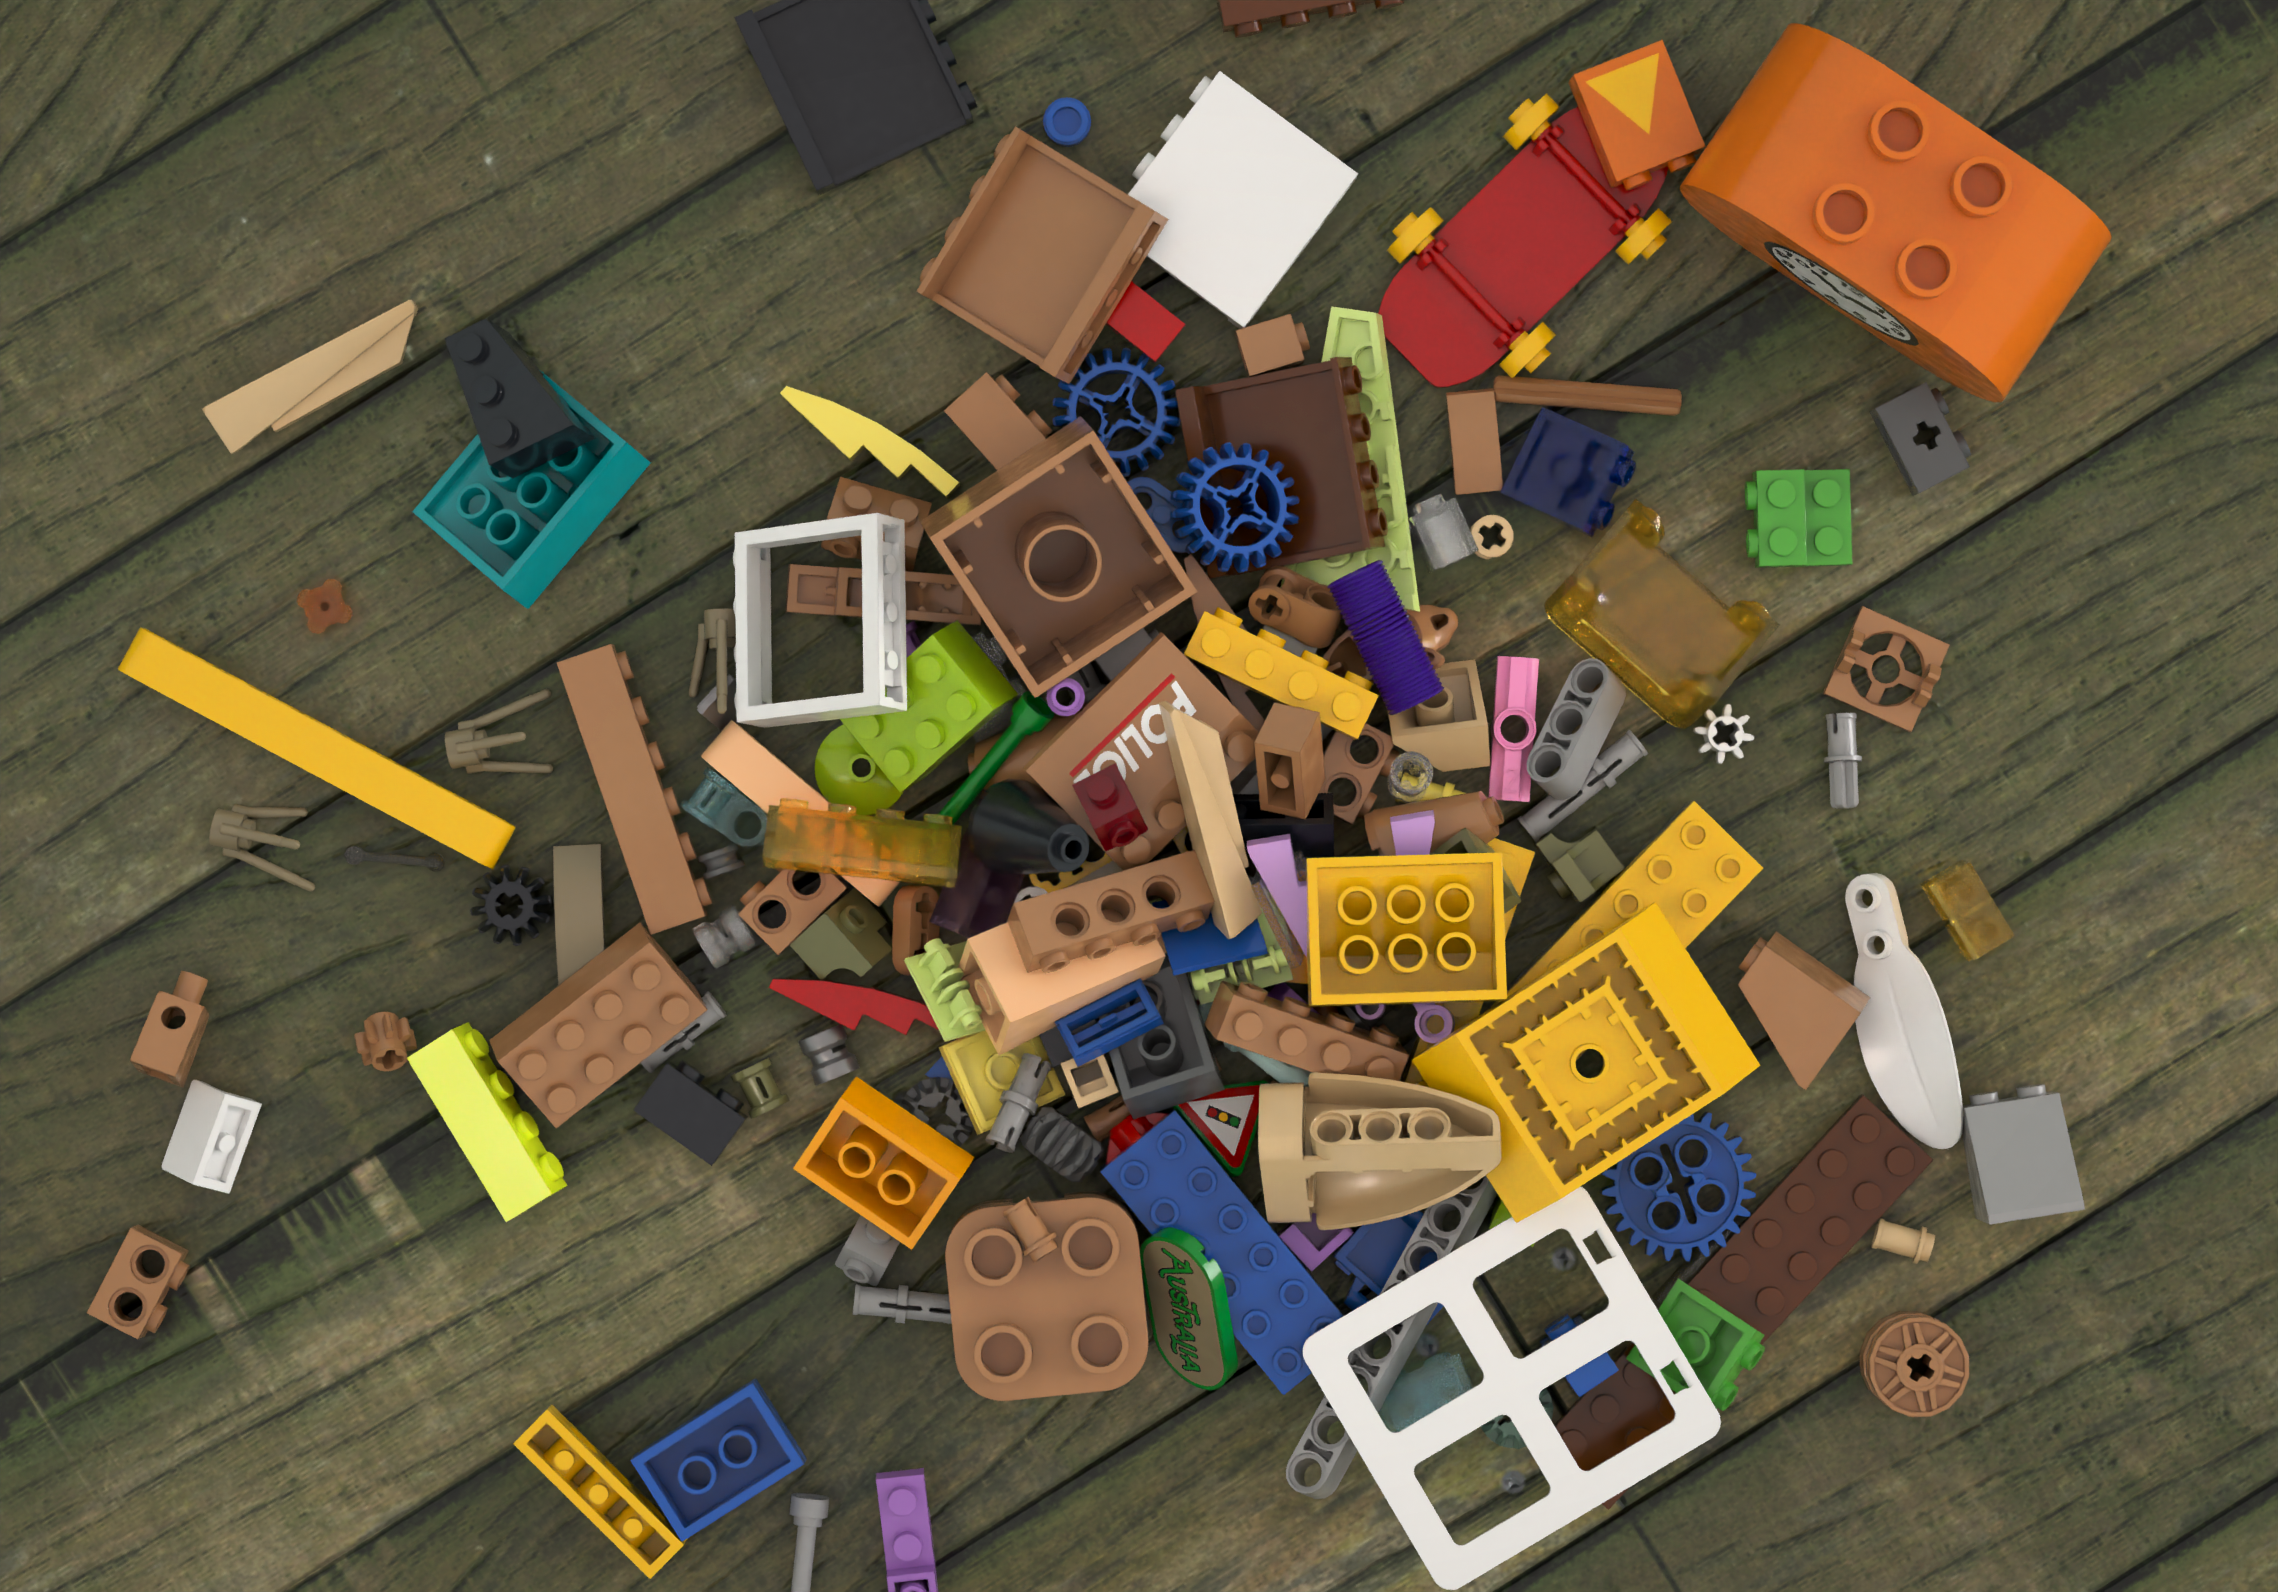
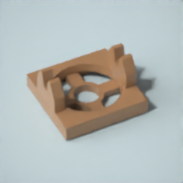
M1861 606L1822 694L1905 731L1912 732L1921 709L1925 708L1931 699L1932 689L1940 678L1942 670L1940 666L1950 644ZM1893 634L1885 651H1879L1871 655L1859 650L1863 642L1873 635ZM1906 641L1914 646L1920 656L1922 677L1905 670L1900 654ZM1884 655L1895 659L1899 667L1896 679L1886 684L1876 680L1872 674L1874 661ZM1854 664L1866 669L1867 677L1871 682L1865 697L1860 695L1852 682L1850 670ZM1898 683L1915 691L1900 703L1891 705L1879 704L1885 688L1894 687Z

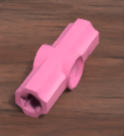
M1497 656L1494 711L1490 728L1492 741L1488 798L1493 796L1496 800L1530 802L1531 777L1527 772L1526 763L1533 748L1536 734L1535 713L1539 659ZM1511 715L1518 716L1526 725V734L1518 743L1508 742L1501 734L1500 727L1503 720Z

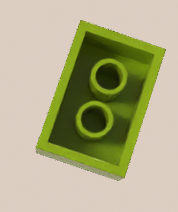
M958 620L931 635L906 658L907 711L840 719L900 793L927 777L1018 695ZM885 688V697H887V688Z

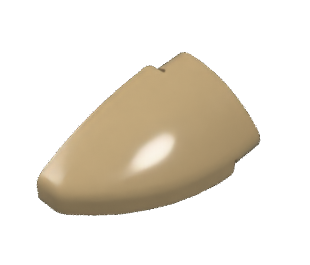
M1318 1072L1309 1074V1087H1305L1304 1083L1260 1084L1258 1149L1268 1223L1312 1222V1213H1316L1318 1229L1333 1230L1374 1224L1403 1217L1458 1194L1495 1169L1502 1159L1501 1129L1498 1115L1483 1105L1457 1095L1390 1079Z

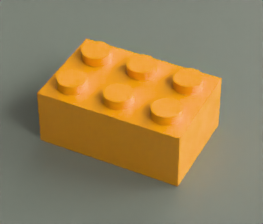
M856 1076L793 1169L912 1250L975 1157Z

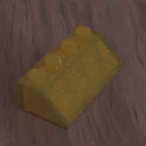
M781 798L779 806L769 805L762 857L763 867L955 888L962 826L952 825L953 817L924 814L923 821L904 820L905 812L892 809H876L875 816L856 814L857 807L845 804H828L827 811L808 809V801Z

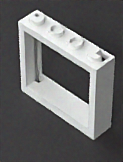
M880 513L735 532V550L733 553L735 598L733 610L736 619V644L734 647L736 693L734 704L737 722L767 728L907 711L905 520ZM883 532H885V542L883 541ZM861 535L863 693L772 703L770 548ZM885 688H887V697H885Z

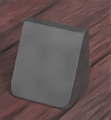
M731 675L727 676V711L724 714H720L717 711L716 686L697 706V711L721 731L731 719L738 724L734 704L736 679Z

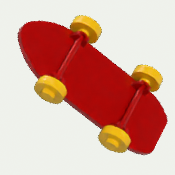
M1547 93L1535 104L1528 98L1508 117L1514 125L1503 137L1515 150H1518L1528 139L1531 138L1532 141L1434 237L1431 234L1444 220L1432 207L1427 209L1419 218L1411 212L1392 231L1397 239L1387 251L1399 264L1406 260L1413 252L1416 254L1392 279L1382 298L1378 314L1382 315L1385 339L1429 384L1436 388H1447L1465 383L1481 375L1509 350L1512 352L1499 366L1511 378L1524 367L1531 374L1551 354L1545 346L1556 334L1544 322L1530 334L1527 332L1625 236L1628 238L1615 252L1628 265L1639 254L1647 260L1667 241L1661 232L1673 221L1660 208L1646 221L1643 217L1656 200L1664 184L1669 169L1668 166L1651 172L1653 180L1637 188L1626 191L1624 184L1611 188L1579 108L1576 107L1550 124L1548 120L1556 113L1560 106Z

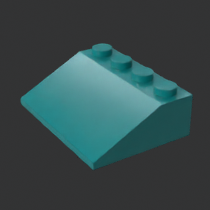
M545 374L543 377L556 393L562 396L570 406V410L590 430L596 439L512 479L489 465L479 435L477 434L412 511L498 587L527 609L531 607L651 464L637 450Z

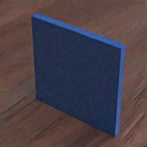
M1166 900L1152 903V906L1160 909L1169 907ZM1211 912L1208 919H1205L1206 922L1194 930L1179 932L1178 928L1161 933L1173 976L1268 954L1257 918L1232 939H1228L1214 925Z

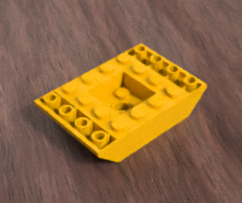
M1656 902L1507 997L1506 1000L1499 1002L1411 1059L1429 1088L1457 1095L1483 1105L1498 1115L1501 1129L1502 1159L1499 1165L1485 1176L1516 1223L1573 1192L1726 1093L1760 1066ZM1586 1049L1596 1050L1603 1059L1601 1072L1591 1078L1583 1077L1576 1068L1577 1056Z

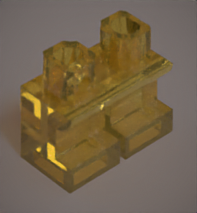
M1960 860L1920 884L1941 920L1946 921L1949 919L1950 922L1945 926L1967 962L1972 959H1978L2015 936L1970 862Z

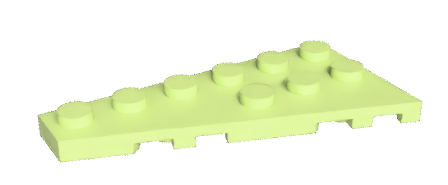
M1331 306L1321 362L1330 361V358L1352 357L1353 365H1356L1360 371L1362 392L1358 394L1361 413L1364 412L1367 415L1370 423L1371 438L1366 442L1369 458L1375 462L1379 473V487L1375 489L1378 508L1381 507L1386 515L1388 532L1386 536H1383L1385 547L1284 567L1290 568L1292 571L1319 584L1328 586L1330 583L1375 561L1382 560V564L1385 565L1384 569H1387L1386 573L1389 574L1393 586L1396 587L1395 591H1398L1397 595L1402 600L1401 604L1405 605L1404 609L1420 612L1382 315L1374 312Z

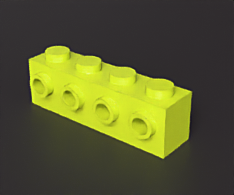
M468 1022L445 1033L407 1057V1060L502 1217L508 1222L568 1185L563 1179L564 1171L561 1163L554 1154L546 1151L538 1138L539 1129L535 1120L529 1113L522 1111L513 1096L514 1088L510 1079L503 1071L497 1070L489 1057V1046L484 1036L478 1030L472 1029Z

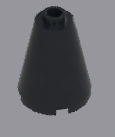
M1006 779L991 785L985 791L988 793L980 805L975 804L970 813L967 833L971 851L987 868L996 873L1019 875L1070 872L1080 867L1087 858L1089 838L1085 830L1040 787L1031 782Z

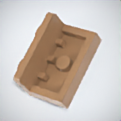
M840 477L826 520L880 513L905 520V571L913 572L919 546L925 531L920 521L930 515L932 503ZM883 532V541H884V542H885V532ZM861 535L824 540L821 543L823 549L832 551L840 557L862 560Z

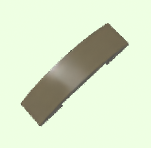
M602 844L553 846L558 986L606 949Z

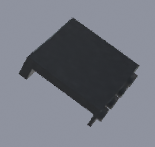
M780 0L755 13L751 9L734 17L818 195H822L974 123L970 111L978 106L966 81L957 85L950 67L956 65L957 62L947 40L943 38L936 41L929 24L937 20L928 0Z

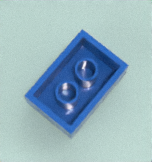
M755 1378L639 1451L630 1461L680 1540L684 1541L804 1465L807 1458Z

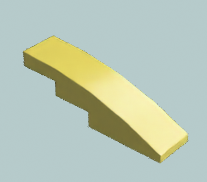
M788 386L780 392L786 401L850 461H853L866 448L899 480L914 467L947 499L960 486V483L921 450L879 423L833 401Z

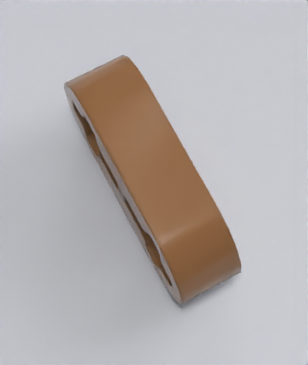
M906 885L895 896L893 905L892 961L895 969L902 975L912 976L904 962L905 958L914 956L915 950L916 955L926 953L924 945L933 939L939 938L940 900L937 892L932 887Z

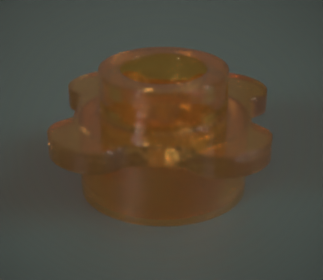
M327 579L322 587H317L313 590L303 589L298 594L297 603L300 607L304 608V612L309 619L307 627L311 632L322 634L332 624L337 622L346 624L351 620L353 611L350 606L345 605L341 595L343 587L339 581ZM327 602L329 609L327 611L321 610V603Z

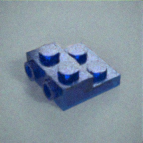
M1542 407L1500 493L1505 497L1547 515L1554 521L1593 538L1597 528L1604 530L1614 515L1615 505L1610 503L1618 485L1621 487L1627 486L1634 475L1636 462L1631 460L1634 451L1623 442Z

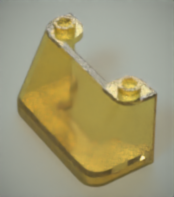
M1635 499L1549 596L1544 604L1545 612L1559 629L1592 658L1602 661L1622 681L1624 686L1670 725L1685 729L1690 727L1720 699L1780 624L1770 617L1766 608L1758 602L1738 600L1730 607L1722 602L1658 545L1665 536L1662 520L1653 509L1644 506Z

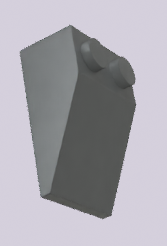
M1165 953L1166 957L1159 973L1142 981L1164 1024L1109 1051L1123 1100L1133 1119L1225 1090L1188 974L1183 973L1173 976L1167 953ZM1140 997L1100 1016L1099 1020L1140 1002Z

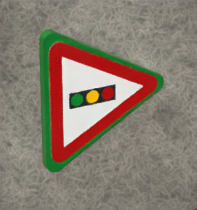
M1264 1080L1225 1085V1090L1173 1106L1231 1177H1238L1243 1172L1259 1121L1260 1084H1268Z

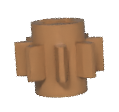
M378 1012L371 1015L364 1021L365 1032L354 1034L357 1051L362 1055L363 1064L365 1066L372 1064L375 1069L380 1071H393L402 1067L408 1062L406 1051L417 1049L414 1031L410 1029L408 1018L399 1019L396 1014L391 1012Z

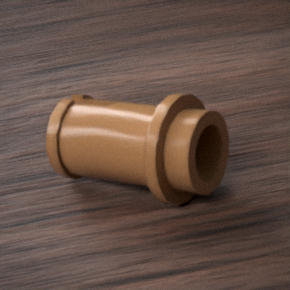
M1029 1197L1002 1213L1008 1219L1026 1250L1022 1252L1023 1255H1029L1033 1262L1038 1261L1058 1248L1054 1240L1057 1237L1056 1233H1049L1031 1204Z

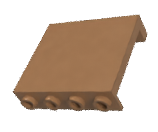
M1015 126L1011 134L1005 135L998 143L994 152L995 161L986 176H981L974 183L969 195L971 201L961 217L955 218L949 225L945 233L946 243L937 258H932L922 270L920 282L922 283L917 292L1035 363L1055 378L1070 384L1169 219Z

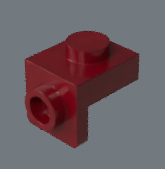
M1116 763L1072 785L1105 851L1115 847L1126 846L1132 843L1139 835L1147 832L1148 827Z

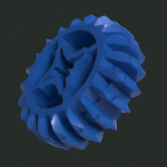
M1110 348L1103 349L1104 364L1097 365L1095 357L1091 353L1087 354L1085 361L1090 370L1084 373L1079 368L1074 376L1078 380L1075 385L1060 380L1058 387L1070 395L1068 399L1054 398L1053 406L1058 409H1067V415L1054 417L1053 425L1061 427L1077 419L1076 409L1079 401L1089 406L1101 418V425L1097 436L1105 449L1113 436L1120 430L1129 429L1148 436L1141 444L1125 451L1107 450L1114 463H1121V473L1123 477L1130 476L1128 461L1136 459L1138 467L1141 471H1145L1149 467L1147 460L1143 456L1149 451L1157 460H1161L1164 457L1162 450L1155 445L1158 440L1165 444L1173 445L1175 437L1163 430L1165 425L1179 427L1181 420L1176 416H1167V410L1178 408L1177 398L1165 400L1164 394L1173 390L1175 383L1173 380H1169L1158 385L1156 379L1163 374L1164 367L1159 364L1150 373H1147L1143 370L1149 360L1145 354L1139 357L1135 366L1129 364L1131 350L1129 348H1123L1121 362H1112V351ZM1104 375H1127L1120 389L1112 395L1105 396L1086 389L1091 382ZM1140 382L1149 389L1155 400L1157 408L1155 424L1136 412L1132 405L1133 397ZM1129 391L1125 399V403L1128 405L1125 411H1130V418L1139 424L1129 419L1127 421L1119 419L1115 425L1112 424L1109 432L1104 434L1108 426V421L1105 419L1109 417V413H1103V406L1094 401L1103 405L1114 406L1118 400L1121 401L1124 393Z
M1224 443L1220 448V456L1213 447H1209L1203 450L1204 462L1196 457L1187 462L1193 475L1184 472L1177 475L1176 480L1186 488V491L1175 490L1171 492L1170 499L1183 503V508L1171 511L1170 518L1173 520L1184 519L1185 526L1178 528L1175 531V535L1177 538H1181L1190 534L1193 540L1185 548L1188 554H1192L1200 548L1204 549L1200 557L1202 565H1209L1217 555L1218 571H1228L1233 560L1237 572L1243 573L1248 571L1249 559L1256 568H1260L1266 565L1265 553L1273 558L1278 557L1282 551L1276 540L1284 543L1292 540L1293 535L1283 527V524L1294 525L1298 523L1299 517L1287 512V507L1298 504L1299 498L1294 495L1285 496L1284 489L1291 487L1294 484V480L1289 477L1279 481L1276 475L1284 467L1280 461L1269 467L1265 466L1269 457L1268 451H1259L1252 460L1250 444L1244 443L1240 445L1236 455L1232 443ZM1234 469L1244 472L1242 479L1237 481L1231 490L1221 486L1213 487L1206 482L1218 470ZM1259 484L1267 497L1269 506L1268 518L1266 517L1267 513L1259 508L1255 501V493ZM1200 497L1203 498L1202 503L1206 504L1214 514V522L1210 529L1212 534L1206 528L1201 517ZM1238 497L1242 505L1237 508H1243V513L1231 518L1227 512L1231 508H1226V502ZM1238 525L1249 530L1256 528L1262 532L1259 538L1249 546H1232L1224 543L1228 535L1233 534Z

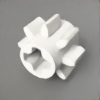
M1726 704L1723 707L1722 716L1716 717L1709 709L1703 711L1709 722L1705 727L1693 728V732L1703 735L1705 741L1699 747L1698 752L1703 753L1710 749L1716 751L1715 759L1718 764L1723 763L1725 752L1731 751L1738 759L1743 758V752L1739 745L1742 741L1754 740V736L1744 733L1742 727L1750 717L1748 715L1740 716L1738 719L1731 717L1732 708L1730 704ZM1717 722L1721 726L1729 724L1733 726L1734 731L1730 734V739L1733 743L1730 746L1725 742L1718 744L1714 742L1713 737L1718 733L1714 726Z

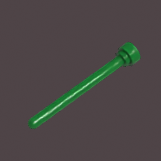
M1029 691L1021 695L1012 707L1013 714L1010 717L1012 722L905 854L902 860L903 866L910 871L917 870L1025 736H1032L1035 732H1042L1055 714L1042 697L1034 698Z

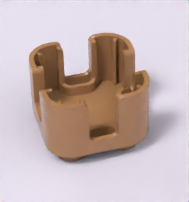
M1098 1191L1065 1193L1064 1198L1031 1201L1049 1233H1056L1057 1237L1054 1240L1058 1245L1057 1249L1036 1262H1033L1029 1255H1023L1022 1252L1026 1250L1008 1219L1002 1214L1017 1204L1013 1203L1012 1199L985 1201L967 1209L955 1222L945 1251L955 1361L964 1382L973 1391L985 1398L997 1401H1011L1109 1391L1119 1388L1132 1380L1145 1362L1149 1344L1138 1231L1135 1220L1127 1207L1115 1197Z

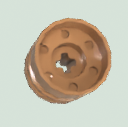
M1898 1311L1880 1319L1867 1332L1860 1349V1372L1868 1390L1890 1409L1909 1417H1931L1949 1409L1963 1394L1969 1379V1355L1962 1339L1947 1324L1919 1311ZM1925 1354L1922 1362L1928 1367L1927 1371L1923 1375L1915 1372L1912 1377H1909L1912 1369L1907 1365L1908 1360L1911 1357L1920 1359Z

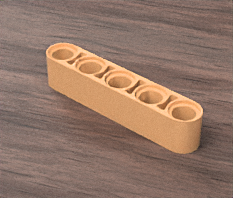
M732 719L702 753L701 757L878 907L882 905L910 872L897 858L833 804L828 802L825 797Z

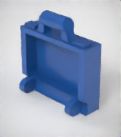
M1420 1210L1403 1217L1358 1226L1353 1231L1354 1233L1333 1254L1336 1258L1334 1263L1348 1276L1351 1273L1355 1275L1344 1301V1304L1352 1311L1370 1301L1359 1292L1365 1284L1377 1295H1380L1423 1216ZM1429 1252L1423 1256L1419 1264L1420 1270L1438 1260L1436 1252ZM1441 1303L1437 1304L1428 1323L1443 1307Z

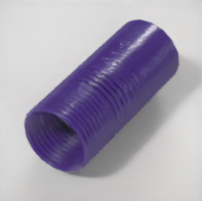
M1378 560L1330 583L1327 588L1330 589L1334 602H1337L1336 606L1339 607L1338 610L1343 615L1342 619H1345V625H1348V630L1352 631L1350 635L1355 636L1353 641H1358L1355 646H1358L1359 654H1362L1361 658L1364 659L1363 662L1368 667L1367 671H1370L1369 675L1372 676V680H1375L1374 684L1379 689L1378 693H1381L1380 697L1385 702L1384 706H1387L1388 714L1395 715L1443 691L1444 687L1441 686L1442 682H1439L1440 678L1437 677L1438 674L1433 669L1434 665L1431 664L1427 652L1424 651L1425 648L1422 647L1423 643H1420L1421 639L1418 638L1417 630H1414L1415 626L1409 620L1410 616L1406 615L1405 605L1401 604L1402 600L1399 599L1398 591H1395L1396 587L1393 586L1389 574L1386 573L1387 569H1384L1383 561Z

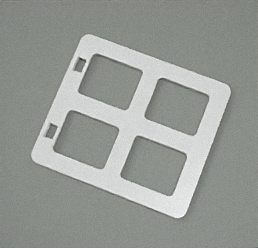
M1581 1186L1562 1199L1517 1223L1512 1217L1508 1218L1312 1334L1305 1341L1302 1350L1306 1364L1437 1585L1447 1590H1455L1464 1586L1710 1440L1718 1433L1721 1425L1720 1415L1590 1195ZM1565 1229L1569 1232L1607 1296L1608 1306L1602 1312L1526 1357L1516 1358L1510 1352L1474 1291L1473 1281L1479 1275L1555 1230ZM1594 1231H1597L1612 1257L1599 1264H1596L1583 1242V1239L1592 1235ZM1441 1303L1481 1368L1483 1380L1477 1386L1401 1431L1390 1432L1350 1367L1348 1355L1354 1349L1430 1304ZM1632 1341L1674 1409V1419L1588 1471L1581 1470L1542 1406L1539 1394L1544 1388L1620 1343ZM1672 1360L1689 1387L1682 1389L1676 1394H1673L1660 1372V1369L1669 1365ZM1507 1415L1549 1483V1493L1468 1543L1458 1545L1452 1540L1416 1479L1414 1468L1421 1461L1495 1417Z

